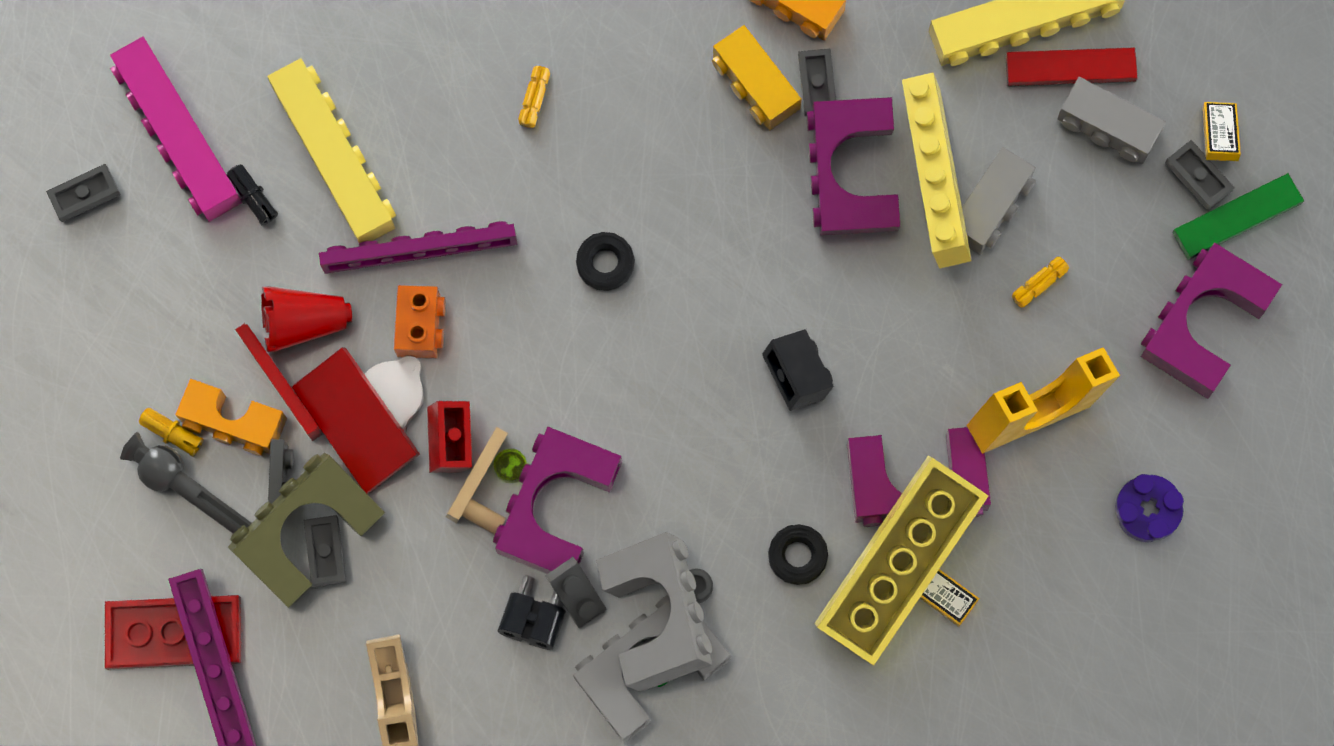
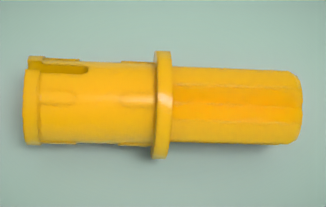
M146 408L140 416V425L162 437L165 444L170 442L189 453L192 457L200 449L197 446H202L204 439L180 426V421L175 420L173 422L152 408Z

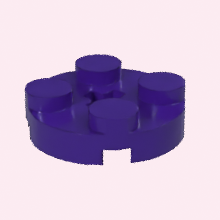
M1141 474L1128 481L1120 490L1115 502V512H1117V518L1120 521L1119 524L1122 530L1128 536L1141 542H1153L1170 536L1177 529L1183 517L1184 499L1177 488L1167 479L1157 475ZM1151 500L1156 503L1155 508L1158 509V514L1151 513L1148 517L1143 514L1144 508L1140 505L1142 501L1148 503Z

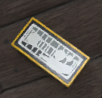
M1204 102L1202 111L1206 160L1239 161L1241 152L1237 103Z
M940 569L920 597L921 600L958 627L980 599Z

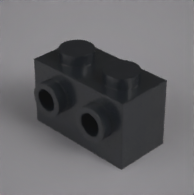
M806 329L772 339L762 353L789 411L824 400L834 387L832 375L824 367L818 355V347L815 341L810 339Z

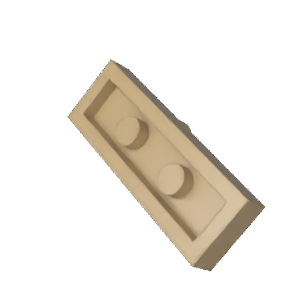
M498 427L495 428L449 509L446 518L458 523L462 516L494 535L500 524L503 525L505 517L471 498L505 440L507 432Z

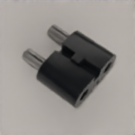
M524 575L518 593L513 592L509 596L497 631L510 639L520 642L524 640L529 642V645L545 650H553L566 610L561 607L562 602L555 591L550 603L543 600L541 603L530 597L529 594L535 579L532 576L529 578V575Z

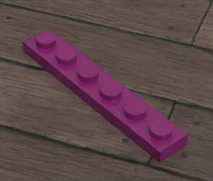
M505 221L490 223L486 228L475 229L473 226H464L456 229V232L443 234L441 231H431L425 233L424 237L411 239L410 236H398L392 238L391 242L378 244V241H365L360 243L359 247L346 248L341 245L327 248L326 252H320L319 259L324 274L515 246L518 244L514 223L507 224Z
M197 569L169 578L168 581L218 746H256L203 569Z

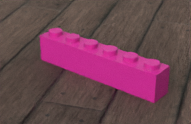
M144 36L110 54L115 66L110 68L119 85L126 82L131 90L125 95L135 111L141 108L146 117L141 122L150 137L157 134L161 144L156 147L166 163L172 160L177 170L172 172L181 189L188 186L193 195L188 198V201L197 216L204 213L208 222L240 205L242 202L238 193Z

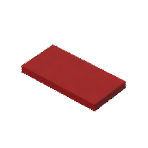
M340 348L292 386V389L367 494L420 455L346 348Z
M239 595L211 596L231 664L241 663V597ZM174 598L105 601V669L194 666Z

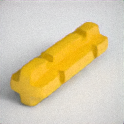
M538 65L533 67L531 73L532 81H529L522 104L524 109H521L518 118L521 126L534 128L538 118L536 112L540 111L546 91L545 84H548L550 70L546 67Z
M1060 256L1054 258L1049 263L1048 268L1043 267L1025 282V286L1021 285L1012 294L1014 302L1021 308L1025 307L1032 301L1033 296L1036 298L1056 282V277L1061 278L1069 269L1065 260Z

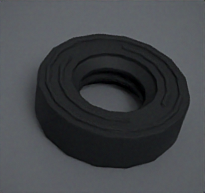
M600 232L592 234L583 241L577 251L576 266L579 276L587 285L596 290L609 291L619 288L628 281L634 269L635 259L631 246L624 238L615 233ZM601 250L614 252L618 258L616 268L608 273L596 270L592 263L596 253Z
M801 524L787 526L778 531L771 540L768 551L769 564L775 575L784 582L795 585L810 583L818 578L826 567L828 559L827 544L822 535L812 527ZM794 542L804 543L811 550L810 561L802 567L792 566L785 557L787 547Z

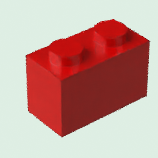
M436 401L427 407L429 473H462L472 468L470 401Z

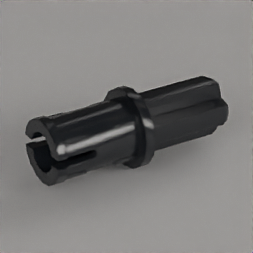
M235 165L227 172V177L242 196L241 202L243 204L247 203L261 226L268 224L267 219L271 222L278 216V212L262 193L263 187L257 186L243 165Z

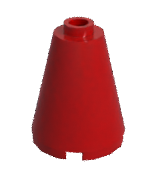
M271 286L262 287V324L266 333H269V338H264L268 352H276L345 330L347 323L352 322L351 304L345 303L344 298L341 296Z

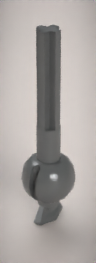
M139 432L134 433L124 445L120 459L135 461L139 464L137 468L138 476L147 488L154 491H165L171 488L233 534L243 525L248 527L251 524L249 520L183 473L182 458L174 449L163 445L149 449L145 446Z

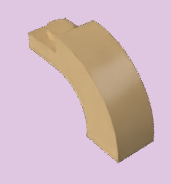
M400 634L367 640L366 647L376 693L377 721L382 746H418L414 700Z

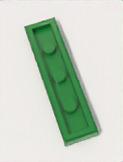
M1289 173L1175 228L1172 233L1185 256L1190 260L1198 256L1202 249L1210 250L1214 242L1220 245L1301 205L1304 199Z

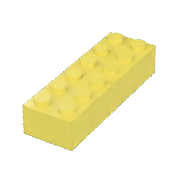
M928 455L816 620V627L874 666L989 495Z

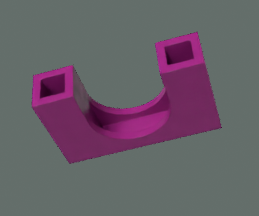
M892 97L814 102L812 111H807L808 131H814V143H809L810 163H816V175L811 176L812 195H818V208H813V226L820 227V236L898 231L900 228L898 194L857 196L851 194L838 185L831 170L832 154L843 142L856 137L892 135L894 131Z
M1215 242L1209 251L1202 249L1192 265L1197 270L1192 278L1185 275L1175 292L1180 294L1175 304L1167 302L1158 316L1163 322L1157 331L1150 328L1141 342V345L1146 348L1140 356L1207 399L1215 391L1231 364L1208 351L1193 339L1187 327V311L1189 306L1202 298L1220 297L1260 319L1283 285Z
M547 427L544 435L538 434L532 448V452L536 453L532 464H525L519 478V482L523 483L519 494H513L507 505L506 512L510 514L505 526L501 524L498 526L493 538V543L497 544L495 547L497 554L546 574L572 557L580 564L584 551L578 545L545 532L536 523L533 507L538 493L550 482L562 478L576 479L610 493L623 463L621 455L551 427Z
M968 427L948 429L945 437L949 469L989 495L975 517L982 516L983 511H988L991 505L985 453L982 454ZM882 435L848 438L847 453L855 523L863 522L864 527L880 526L902 495L891 484L887 476Z

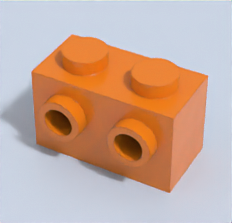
M398 285L394 351L397 357L437 358V348H443L444 332L443 329H438L439 317L445 316V297H440L438 287Z

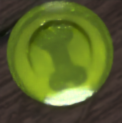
M505 449L495 457L494 470L501 481L516 483L519 481L527 461L520 451Z

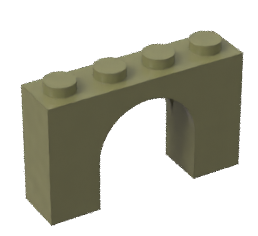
M325 452L321 456L316 454L308 460L303 467L305 472L297 480L294 478L288 480L279 490L281 495L272 504L268 501L262 505L254 515L257 519L248 527L245 525L240 527L231 536L230 540L232 543L228 546L288 608L312 585L286 557L282 550L280 541L281 529L291 512L302 505L310 503L327 505L360 536L385 513L341 466Z

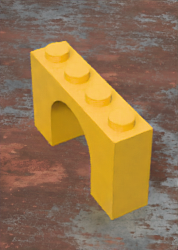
M1102 347L1076 358L1062 375L1030 395L1022 382L993 393L968 422L967 427L982 454L1090 408L1120 377V374L1106 350Z

